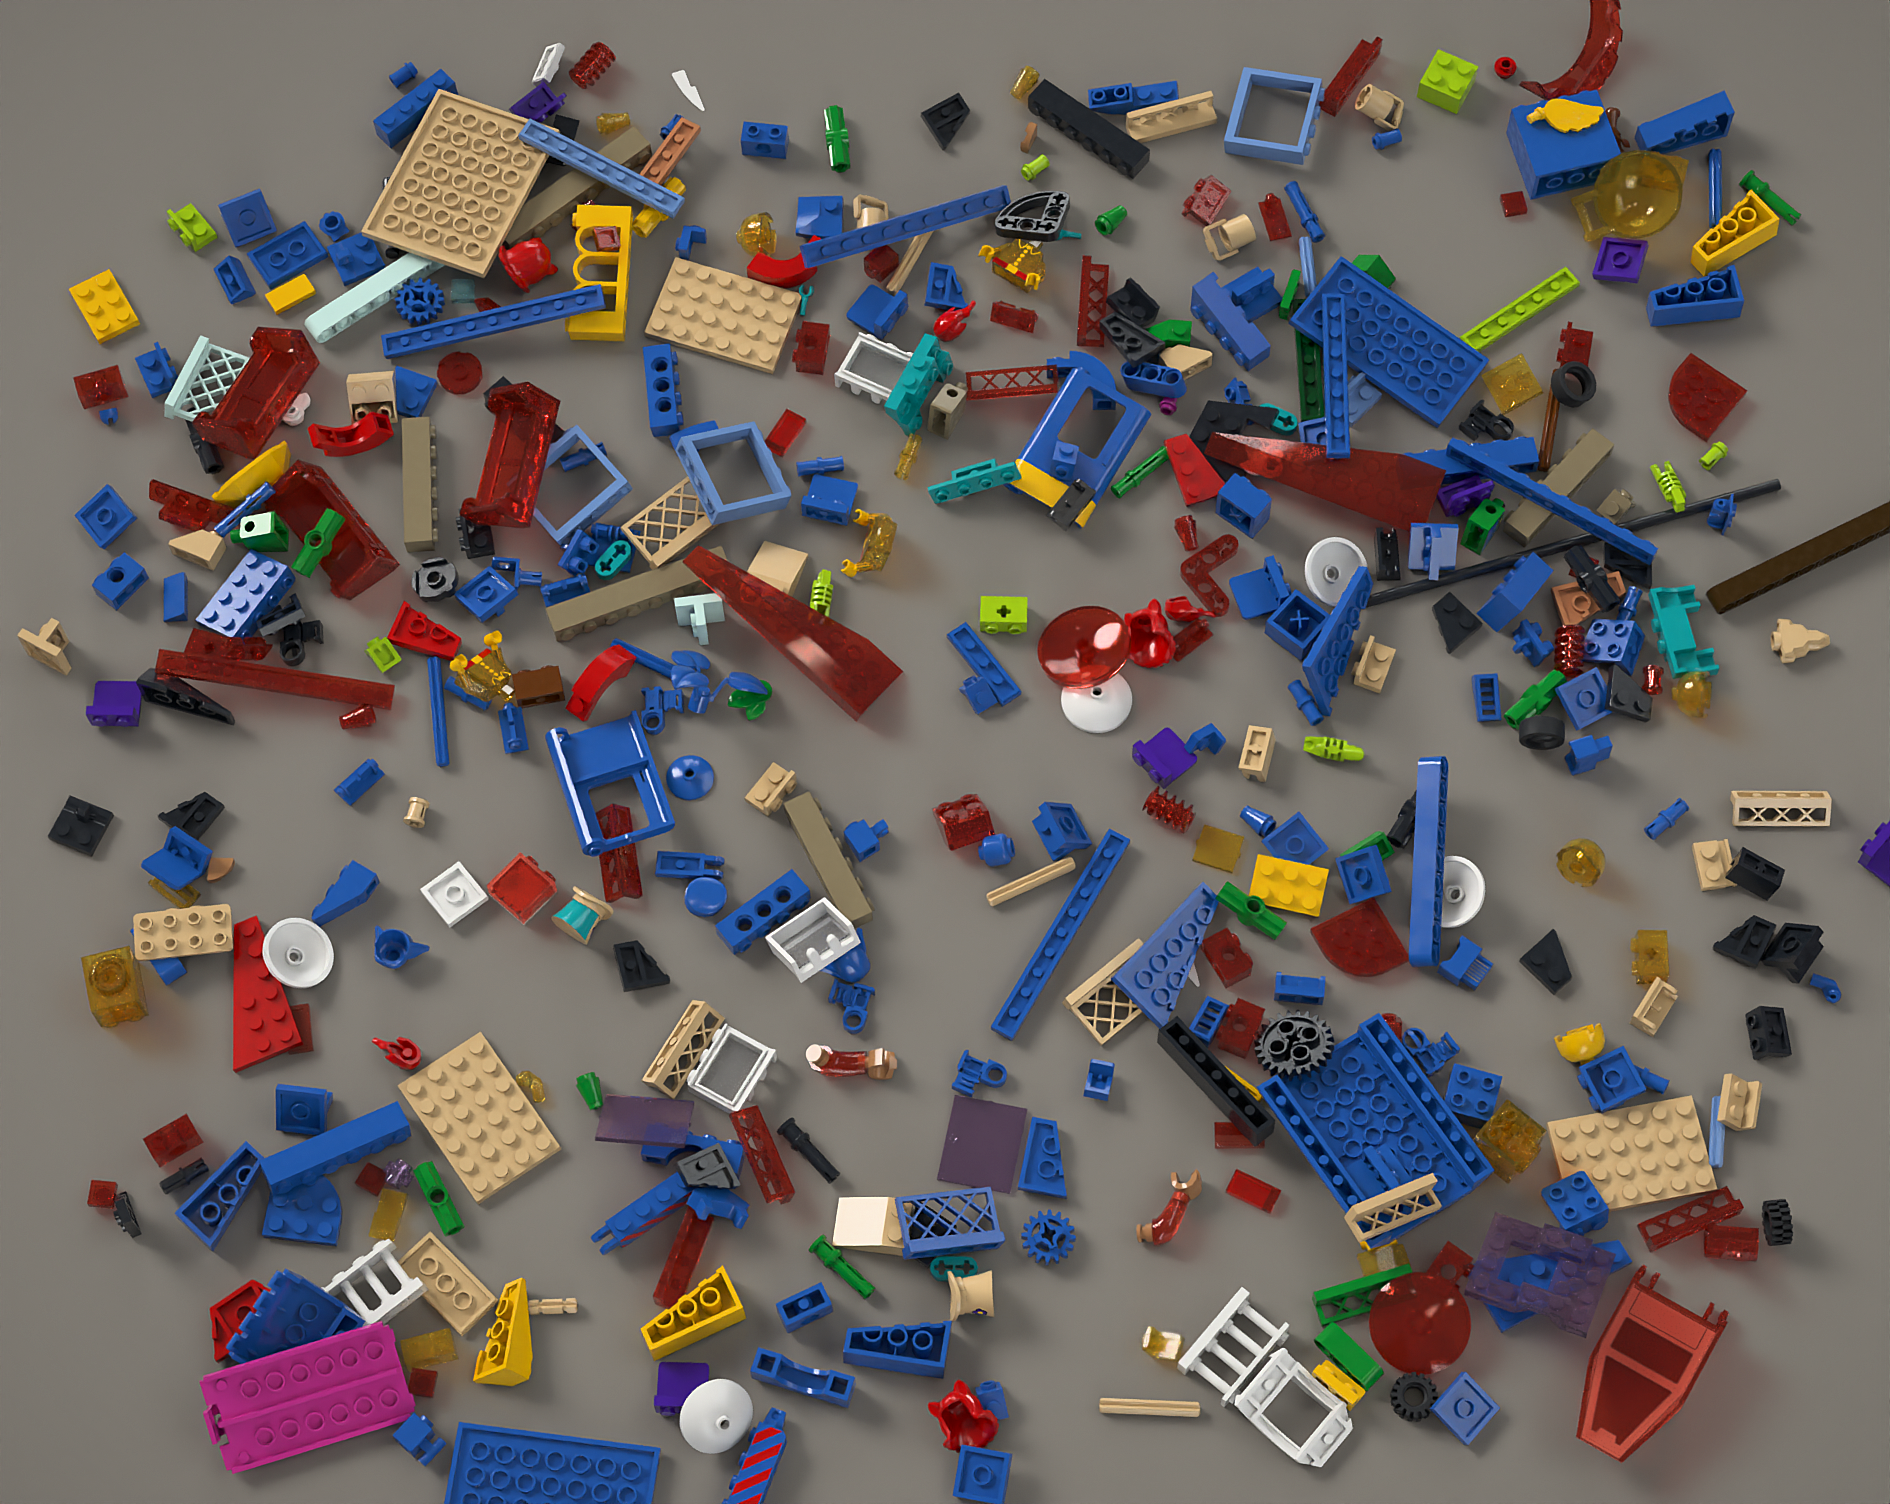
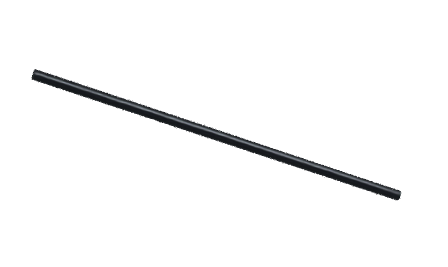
M1774 479L1686 504L1684 506L1685 510L1676 513L1674 508L1616 524V526L1621 529H1628L1631 532L1711 510L1716 499L1729 500L1731 494H1734L1733 503L1781 490V484L1779 479ZM1588 532L1444 573L1438 576V580H1429L1427 578L1374 593L1369 596L1366 608L1511 567L1520 557L1524 556L1527 558L1532 552L1543 558L1570 550L1576 545L1585 546L1602 541V539Z

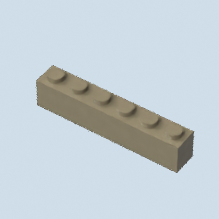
M430 417L402 418L404 544L407 552L435 551V542H439L438 528L434 526V521H438V508L434 507V500H438V491L433 481L437 480V467L433 466V459H437L436 445H433V439H436L437 434L436 426L431 424Z
M1593 428L1588 434L1583 433L1578 438L1577 445L1573 450L1569 448L1564 453L1559 465L1554 464L1547 473L1548 476L1544 481L1540 479L1537 483L1544 484L1558 495H1564L1571 499L1611 456L1615 445ZM1523 497L1518 504L1519 508L1515 512L1511 510L1505 517L1503 532L1525 548L1556 514Z
M806 792L783 803L784 812L832 905L852 923L854 929L872 921V911L875 910L869 897L865 899L862 893L864 887L859 877L854 878L851 872L854 870L848 857H843L841 853L843 847L838 837L833 838L830 832L833 829L829 819L822 817L820 813L822 807L817 797L812 798L810 792Z

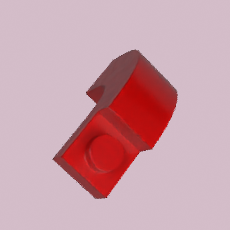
M813 235L808 243L821 240V238ZM759 251L747 266V277L787 289L806 282L818 270L817 266L805 268L801 252L792 259L776 260Z
M370 412L360 421L345 427L335 428L314 423L308 427L313 448L323 449L325 456L328 457L352 456L369 451L394 435L389 416L376 412Z
M619 644L603 651L588 665L571 689L574 693L565 709L583 722L587 721L604 691L614 681L627 677L637 657Z

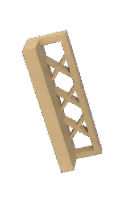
M1212 91L1128 112L1126 115L1128 135L1138 142L1144 143L1217 123V116L1212 106Z
M1731 791L1730 800L1733 804V826H1830L1832 798L1827 791ZM1740 808H1750L1754 812L1748 819H1739ZM1767 808H1774L1778 812L1772 819H1765L1761 815ZM1791 808H1799L1802 812L1796 819H1789L1785 815ZM1816 808H1825L1824 819H1813L1809 814Z
M692 1000L641 1081L647 1086L658 1088L670 1099H674L725 1018L705 1001ZM709 1013L715 1020L710 1028H705L704 1018ZM699 1034L700 1044L697 1048L692 1049L691 1039L694 1035ZM687 1054V1065L685 1068L679 1069L678 1059L681 1055ZM674 1074L675 1084L670 1090L663 1083L668 1075Z
M1431 1173L1355 1204L1349 1209L1344 1219L1359 1243L1439 1210L1442 1205L1432 1190L1438 1180ZM1426 1195L1432 1205L1426 1207L1418 1204V1198ZM1403 1204L1411 1207V1213L1405 1215L1398 1212V1206ZM1382 1212L1392 1216L1390 1223L1377 1220L1378 1214ZM1364 1221L1371 1224L1370 1231L1363 1233L1357 1222Z

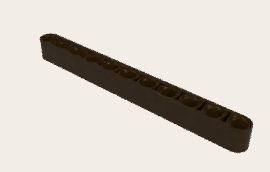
M1890 501L1713 586L1705 594L1717 614H1723L1890 533Z

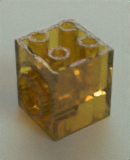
M130 946L81 957L90 1010L101 1027L111 1028L117 1026L120 1022H136L145 1016H149L139 961L135 958Z
M1507 1099L1476 1134L1474 1143L1494 1168V1173L1509 1184L1517 1173L1521 1175L1541 1151L1540 1145L1547 1130Z

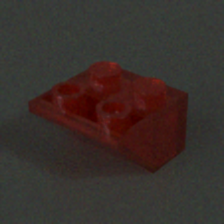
M967 794L962 796L960 800L943 802L938 807L932 809L943 840L950 851L982 841L984 837L995 835L989 811L977 794Z

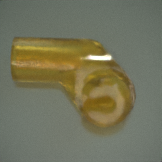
M522 1071L516 1076V1083L519 1086L531 1088L533 1102L540 1103L546 1100L543 1083L539 1077L530 1071Z

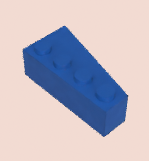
M1724 90L1657 119L1642 123L1637 127L1634 139L1644 160L1726 137L1735 111Z
M1735 265L1728 266L1726 270L1721 272L1717 270L1710 272L1708 276L1699 279L1696 277L1688 279L1687 283L1681 285L1676 283L1651 291L1646 306L1650 326L1740 317L1744 297Z
M1212 272L1192 286L1190 311L1196 319H1200L1205 324L1206 330L1211 335L1214 334L1219 339L1221 346L1234 355L1237 364L1244 366L1247 371H1250L1269 357L1271 345L1253 322L1248 324L1245 311L1240 305L1235 307L1230 298L1231 293L1226 287L1221 289L1216 282L1218 276Z
M247 1141L175 1212L177 1219L212 1252L262 1172L259 1161L264 1159V1157Z
M952 1320L937 1324L925 1322L920 1323V1325L910 1326L898 1324L894 1325V1327L881 1328V1326L847 1328L843 1363L943 1379Z

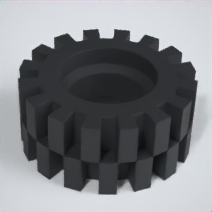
M1786 1199L1763 1202L1762 1225H1764L1763 1231L1766 1234L1765 1239L1769 1246L1791 1244L1793 1240L1792 1215H1790L1791 1211Z
M1412 1372L1411 1375H1408L1406 1373L1403 1374L1402 1378L1399 1377L1396 1380L1391 1391L1390 1402L1391 1406H1394V1412L1400 1414V1418L1406 1417L1408 1418L1407 1421L1410 1422L1416 1419V1422H1418L1422 1418L1426 1419L1432 1413L1430 1408L1437 1401L1438 1392H1436V1385H1432V1380L1429 1377L1428 1379L1424 1377L1425 1374L1420 1373V1375H1416V1372ZM1409 1388L1419 1389L1423 1393L1424 1401L1418 1406L1409 1405L1404 1398L1405 1391Z

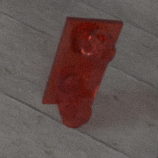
M1274 193L1267 194L1265 196L1266 199L1263 202H1258L1270 241L1292 237L1280 198L1274 196Z
M1000 300V302H993L990 321L1033 333L1039 314L1035 313V310H1028L1022 307L1016 309L1015 305Z
M1196 619L1173 637V640L1176 642V651L1173 658L1177 662L1181 661L1214 635L1207 628L1209 623L1206 619Z
M226 637L221 642L222 648L226 649V654L222 660L260 661L266 657L273 644H267L266 640L262 637H245L243 641L241 637Z

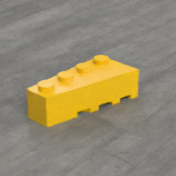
M1750 190L1741 202L1739 201L1727 216L1724 215L1719 220V224L1714 229L1711 228L1693 246L1690 263L1704 277L1708 276V273L1722 268L1776 236L1780 219Z
M722 1265L716 1270L714 1275L700 1282L696 1289L678 1299L674 1306L670 1309H665L643 1326L641 1332L653 1360L656 1361L746 1319L736 1291Z

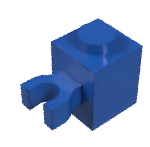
M863 819L859 822H852L846 827L844 840L859 862L880 850L878 838L889 833L887 830L888 825L882 819L870 828Z

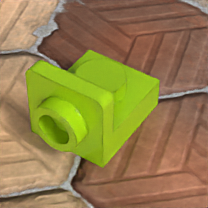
M378 636L367 643L369 648L364 650L381 673L402 660L387 637L381 640Z

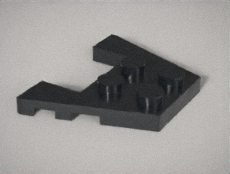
M1208 400L1189 437L1210 465L1226 481L1234 473L1240 477H1246L1247 472L1227 462L1249 420L1270 430L1280 411L1270 407Z

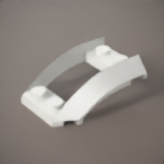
M1281 1348L1269 1356L1271 1358L1270 1361L1241 1395L1236 1394L1235 1406L1268 1439L1296 1462L1322 1467L1353 1429L1351 1418H1348L1347 1404L1319 1383L1299 1362H1296L1287 1353L1288 1351L1285 1348ZM1290 1379L1330 1412L1301 1448L1286 1437L1262 1414Z

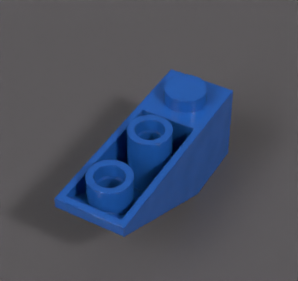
M352 860L349 866L346 865L341 870L340 878L336 884H332L328 888L323 902L317 904L311 917L313 923L321 927L365 903L380 883L377 874Z

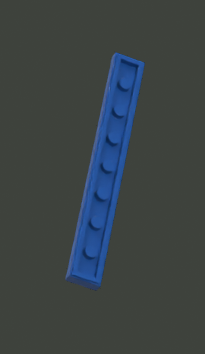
M1322 294L1326 458H1350L1345 294Z

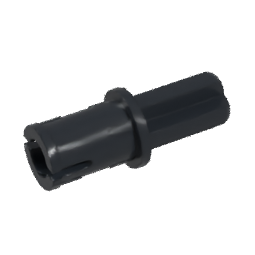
M200 1157L185 1168H178V1172L164 1179L159 1184L165 1194H169L186 1183L189 1185L191 1180L208 1172L209 1169L204 1164L202 1157Z

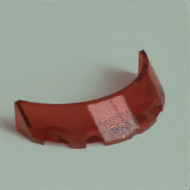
M1590 0V25L1586 42L1576 62L1565 74L1549 83L1540 84L1537 81H1521L1519 86L1546 101L1557 99L1563 95L1579 94L1585 90L1598 91L1605 84V80L1610 77L1618 60L1619 42H1622L1623 30L1620 27L1619 10H1621L1619 0Z

